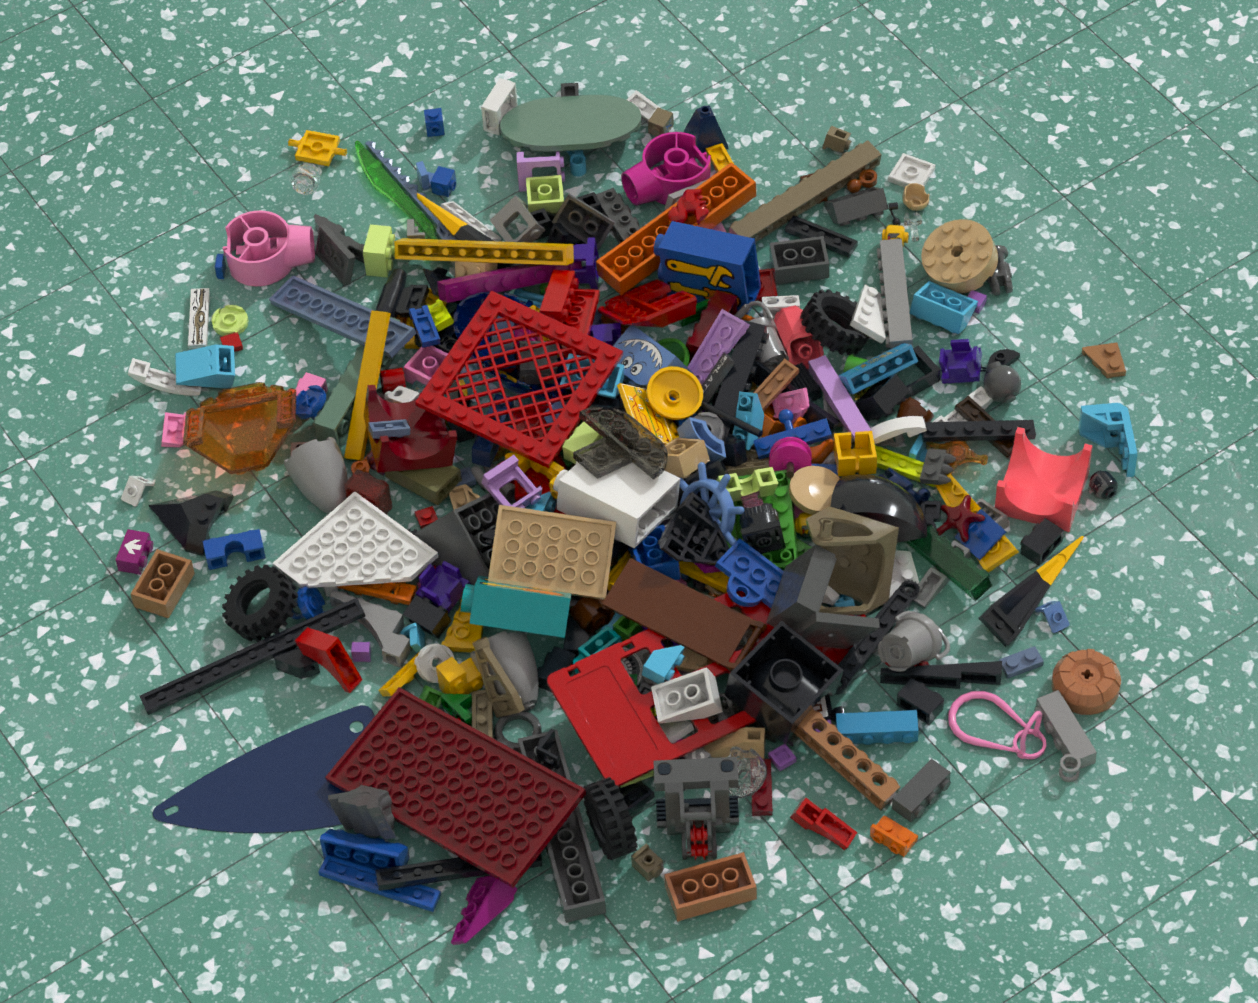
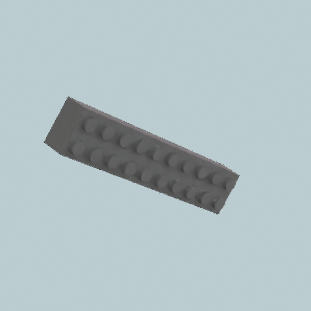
M555 730L556 741L549 749V752L559 757V769L537 759L536 748L538 742L548 732L518 739L519 753L571 781L557 730ZM577 806L545 847L566 923L606 913L605 898L580 809Z

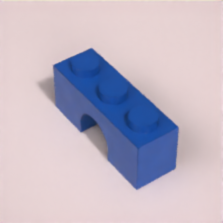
M260 529L203 541L209 570L227 567V558L234 552L243 553L246 556L247 562L266 558Z

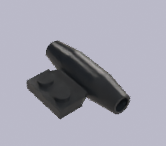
M394 269L383 286L375 311L391 313L390 317L395 318L397 314L403 317H410V308L419 309L421 306H424L429 293L428 285H410V287L405 288L407 273L402 269Z

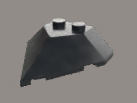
M215 490L149 505V508L158 516L162 524L179 541L186 552L203 556L205 553L203 541L210 539L209 531L220 510L227 511L234 496Z
M693 492L686 497L673 513L658 541L660 548L676 561L716 565V562L730 549L717 522L713 521L709 513L710 508L708 504Z

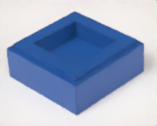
M217 254L215 262L216 276L218 279H224L226 270L224 254Z

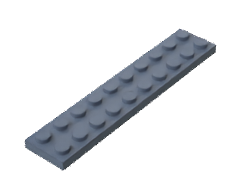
M294 275L269 298L272 305L365 346L372 309ZM390 318L383 355L393 358L416 334L415 329Z

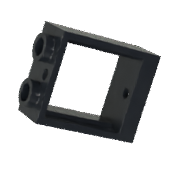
M919 346L913 348L918 359L915 365L925 376L906 386L910 391L905 396L907 399L940 381L941 369Z

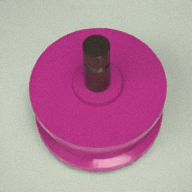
M782 438L775 442L770 450L769 467H773L774 471L786 470L788 478H792L799 469L812 466L811 449L806 442L799 438Z

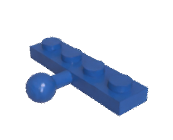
M783 409L779 412L778 419L785 425L786 431L753 441L760 460L770 457L772 446L782 438L796 437L810 445L830 439L832 434L827 418L793 428V413L788 409Z

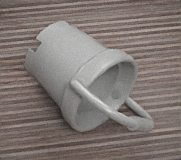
M752 301L745 304L734 316L741 319L752 306L756 305L762 307L765 311L766 317H758L750 320V322L765 325L767 328L769 339L767 344H764L762 347L763 356L759 362L774 371L784 358L789 361V357L778 337V329L770 310L764 303Z
M905 611L894 618L896 621L895 628L885 635L878 645L881 661L883 663L887 662L891 666L889 669L897 672L905 671L918 663L929 662L934 658L940 660L950 651V643L943 634L944 631L932 619L915 611ZM943 640L945 644V650L939 654Z

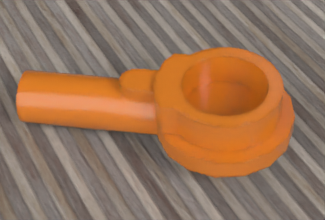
M372 450L362 461L358 460L352 464L351 472L355 477L364 478L368 475L370 471L369 465L374 459Z

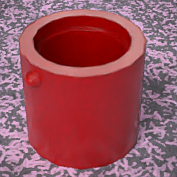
M402 367L380 371L383 394L387 391L392 392L398 386L406 388Z

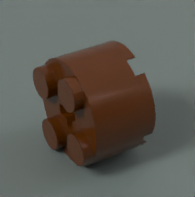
M580 596V600L576 605L570 608L569 615L589 636H594L597 634L595 631L600 628L602 629L604 625L610 623L615 613L602 605L604 600Z

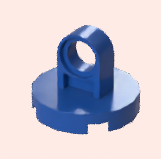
M307 586L299 588L297 592L298 598L294 601L298 603L297 606L300 608L301 613H296L292 608L291 612L294 613L292 618L298 620L305 617L308 620L323 613L322 605H325V601L317 588H308Z

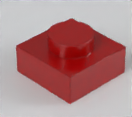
M433 506L415 511V517L420 529L438 520Z

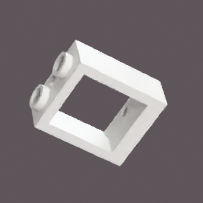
M499 78L481 106L484 131L500 136L502 118L508 111L518 106L516 83Z

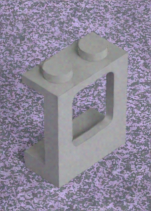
M514 196L490 221L505 242L532 243L540 237L545 229L537 223L528 211L526 203L517 196ZM521 214L527 222L528 228L514 240L506 230V227Z

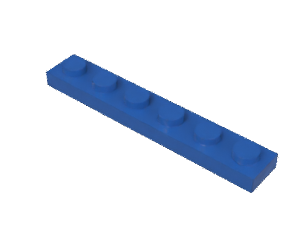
M326 855L318 871L319 876L431 912L434 911L441 896V891L424 885L379 891L375 870Z

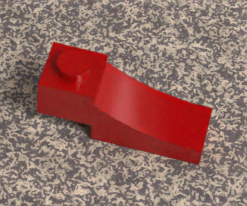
M804 798L790 816L792 820L805 830L809 829L824 836L843 850L848 848L858 833L827 808L820 809L807 798Z

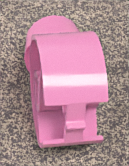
M259 210L243 213L230 221L225 227L227 246H223V252L226 256L231 276L242 284L248 286L270 285L283 279L293 267L314 263L315 243L311 226L288 225L281 216L273 212ZM236 249V255L241 256L239 258L234 257L232 251Z

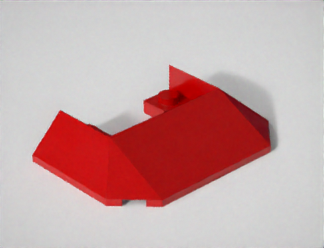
M655 279L631 289L623 295L619 294L605 301L606 306H600L597 310L598 313L623 325L663 328L696 314L697 299L696 296L683 290L667 296V293L671 292L669 284Z

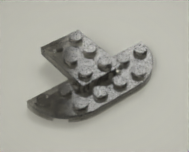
M602 407L588 408L579 412V418L603 438L574 451L573 458L597 479L632 462L653 480L664 472L668 460L666 446L631 415L617 409H613V411L602 410Z

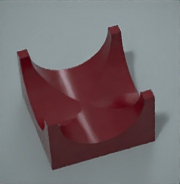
M367 385L364 420L377 473L453 466L457 441L456 430L447 431L445 419L415 405L416 400L406 403L388 402L379 397L376 393L375 385ZM406 419L410 427V435L403 437L380 436V439L372 438L368 429L369 422Z

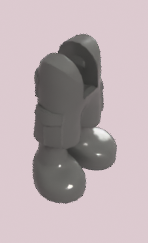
M996 245L998 264L992 277L989 276L986 280L995 296L1000 295V286H1004L1006 293L1013 292L1011 269L1009 263H1006L1004 260L1008 257L1009 253L1007 248L1002 245Z

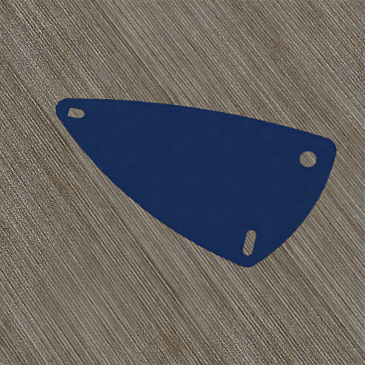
M360 705L280 736L226 763L157 805L153 810V817L158 821L179 826L241 833L291 832L340 825L342 823H340L338 816H336L334 809H332L328 795L345 792L327 782L325 777L375 715L370 707ZM354 721H360L364 727L362 731L354 733L350 730V724ZM172 806L179 807L177 812L169 816L164 811Z

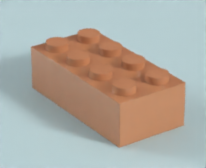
M744 852L664 874L665 888L677 922L757 899V887Z

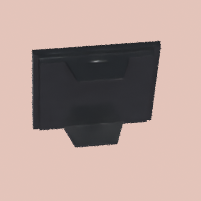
M437 267L434 270L423 268L433 295L439 297L437 281L451 279V277L446 276L448 270ZM459 300V301H454L453 303H456V304H459V305H460V304H461V302H460L461 300Z

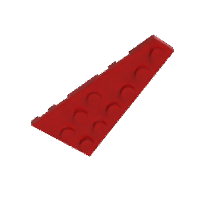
M575 289V299H572L571 310H568V320H565L564 324L589 335L600 291ZM572 351L563 353L564 358H568V355L572 354ZM576 352V355L584 356V355H582V354Z

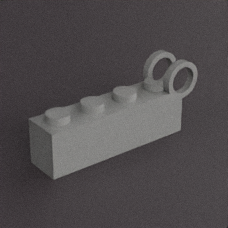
M1057 690L1037 698L1035 712H1042V720L1046 732L1052 735L1055 747L1063 753V757L1060 760V778L1065 782H1074L1079 777V769L1096 762L1097 752L1063 696ZM1062 771L1068 774L1076 773V775L1069 778L1064 776Z

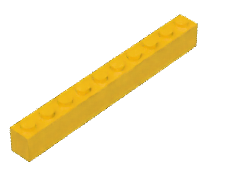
M409 238L394 241L395 259L569 265L574 262L573 244Z

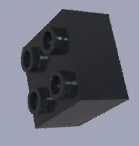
M894 374L871 386L855 402V405L867 421L872 419L878 420L883 415L885 417L889 416L894 411L893 407L906 400L905 396L910 391L898 375Z

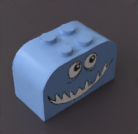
M633 325L628 327L613 346L623 351V356L618 364L624 365L623 380H629L627 382L628 385L647 389L651 376L665 367H681L694 374L674 354Z

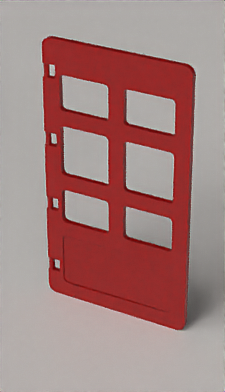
M742 591L736 592L740 597L746 596ZM728 593L714 598V600L731 609L738 607L745 616L766 624L765 632L761 633L759 641L755 643L752 650L774 629L773 626L766 623L771 608L763 602L753 607H744L732 602ZM649 629L577 661L571 666L551 673L547 678V685L603 779L611 777V780L613 779L618 787L653 771V761L676 760L756 722L745 711L716 724H711L708 718L695 719L691 721L697 729V733L676 743H670L650 710L655 706L652 691L644 695L641 694L621 662L622 659L644 649L648 650L650 654L654 650L664 649L661 641L667 638ZM632 643L634 648L625 652L622 647ZM742 649L735 651L729 662L735 663ZM715 662L700 668L707 667L715 678L725 673H731L728 669ZM675 667L672 679L682 676ZM577 668L580 673L570 677L568 672Z

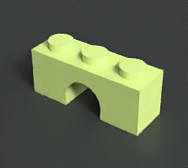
M773 467L754 470L751 476L740 480L737 473L729 474L731 479L726 489L733 502L771 496L777 488L778 481ZM724 475L718 476L716 481L720 482Z

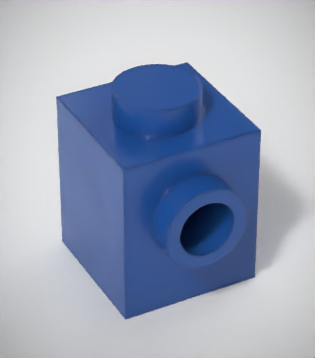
M442 109L424 110L427 137L445 135Z
M438 166L431 180L433 194L450 196L451 192L456 188L455 170Z

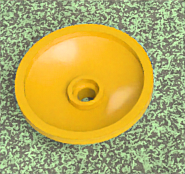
M671 366L658 370L651 376L647 385L646 393L649 404L658 414L668 419L681 420L692 416L697 412L703 400V389L699 380L690 371L681 367Z

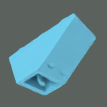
M211 345L176 353V385L232 389L235 378L234 346Z

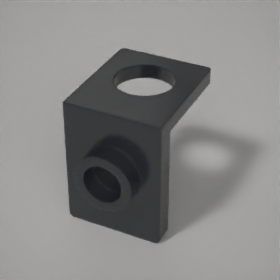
M550 729L546 736L542 737L538 742L536 748L537 759L559 769V757L549 752V749L556 741L555 730Z

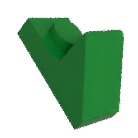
M443 693L441 695L442 707L451 716L460 718L462 722L472 727V713L468 710L472 707V696L469 694Z

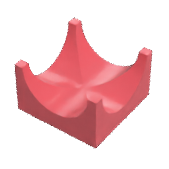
M1017 427L1005 478L1003 481L999 480L997 484L995 508L1006 514L1007 517L1040 524L1046 518L1064 531L1070 532L1089 475L1092 445L1085 444L1084 448L1075 455L1057 456L1038 449L1027 438L1025 429Z

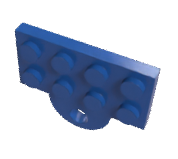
M739 538L716 562L715 567L730 577L727 583V593L736 604L744 607H753L763 602L771 608L784 571ZM742 591L746 596L740 597L736 592Z

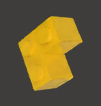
M452 656L436 666L439 689L445 694H470L472 691L479 690L484 685L482 676L471 657L458 664Z

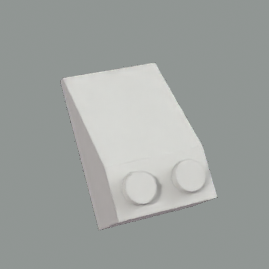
M707 667L651 687L659 724L703 719L723 712L716 678Z

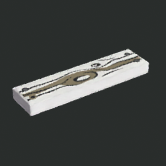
M209 288L191 289L189 350L206 347L208 343Z

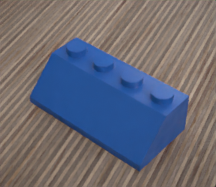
M329 829L320 836L324 859L326 855L376 870L407 865L410 857L408 846L402 843H390L380 838H368L362 834L355 835L341 829Z

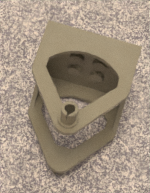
M830 506L808 517L806 524L812 542L835 554V558H837L828 586L837 593L854 598L862 604L860 606L824 607L821 605L819 612L841 615L867 614L886 603L890 595L899 527Z

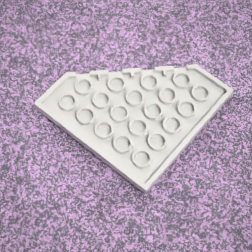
M354 491L272 564L299 588L304 586L316 588L409 582L438 558V552Z

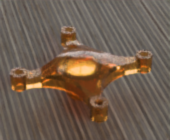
M950 441L943 444L926 442L927 450H946L947 453L953 455L957 460L948 464L953 469L967 462H977L982 465L988 463V456L974 453L966 441Z

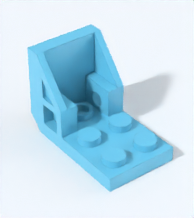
M1121 403L1081 406L1079 435L1104 448L1118 447L1119 455L1122 454L1123 457L1121 458L1122 470L1126 471L1127 477H1134L1138 453L1128 408Z

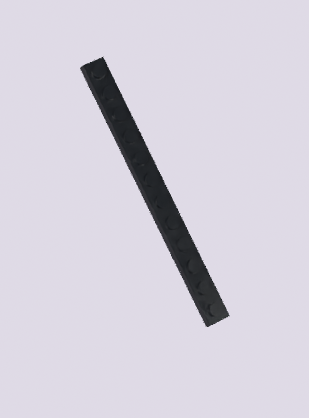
M356 597L140 695V699L147 714H152L274 658V655L297 648L298 645L295 640L307 627L328 634L365 617V613Z

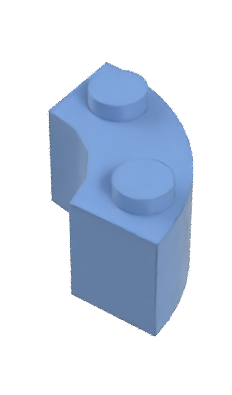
M689 417L677 428L679 438L704 440L710 459L705 466L719 458L722 461L726 458L724 441L716 438L710 432L706 421Z

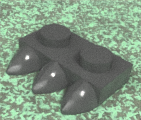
M928 449L920 476L921 484L943 485L951 482V479L944 474L954 471L947 464L953 463L957 459L947 453L946 450Z

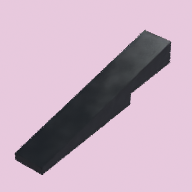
M758 361L755 378L752 377L751 381L760 386L773 371ZM789 383L781 393L798 390V388ZM808 396L809 408L802 418L806 420L807 424L827 418L831 434L833 435L840 421L811 401L813 398Z
M1002 661L912 666L901 672L893 671L889 668H881L880 683L906 685L912 678L917 682H922L926 687L960 689V682L1001 685Z

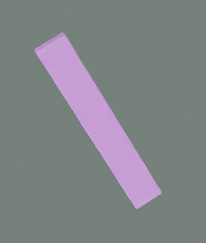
M826 355L808 361L810 374L824 392L825 400L847 431L851 432V437L854 441L855 432L871 431Z

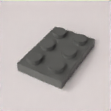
M326 224L319 226L315 254L344 286L350 285L355 262L354 254L348 250Z

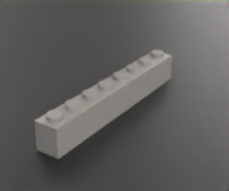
M902 238L880 240V248H877V257L881 259L878 260L879 271H883V273H879L880 284H884L880 285L881 296H885V298H882V308L886 309V311H883L884 322H888L884 324L885 335H889L885 337L886 348L892 349L902 343L911 344L913 347Z

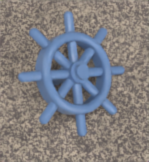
M700 462L698 464V481L688 485L683 478H680V488L684 491L680 505L691 492L697 495L701 490V498L708 504L710 508L709 513L713 521L717 522L725 540L733 546L737 541L731 534L735 523V515L743 514L745 510L742 506L734 507L733 500L726 489L731 479L730 475L725 474L720 482L707 479L705 463ZM708 490H710L713 493L711 499H709Z

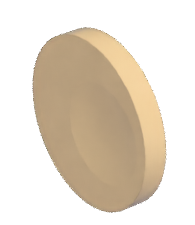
M803 467L796 471L791 478L789 484L790 498L799 509L814 515L831 506L833 490L840 478L834 472L824 467Z

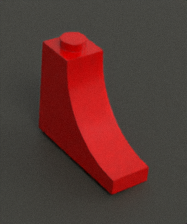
M307 627L295 640L302 654L323 666L339 682L345 692L351 693L363 680L338 637Z

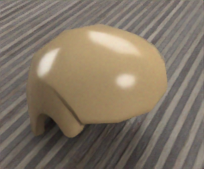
M911 183L905 186L902 200L908 209L920 211L928 206L930 194H926L923 185Z

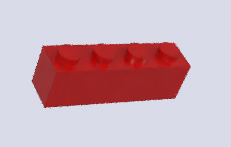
M553 270L539 313L563 324L565 320H568V310H571L572 299H575V289H578L579 284L578 278H575V271Z

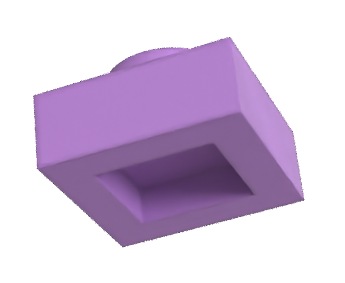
M786 744L768 753V758L771 759L779 771L797 762L796 756Z

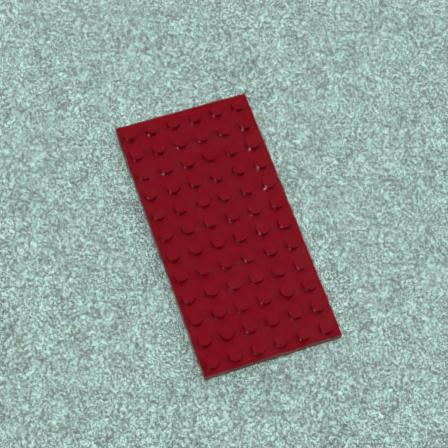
M400 687L325 777L327 782L344 792L354 790L361 785L388 791L392 800L391 811L395 821L512 888L515 887L586 795L585 788Z

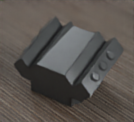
M361 785L349 792L328 795L331 807L334 809L345 830L354 829L355 833L371 837L382 836L384 840L396 838L395 832L392 830L394 829L395 819L391 811L392 800L388 791Z

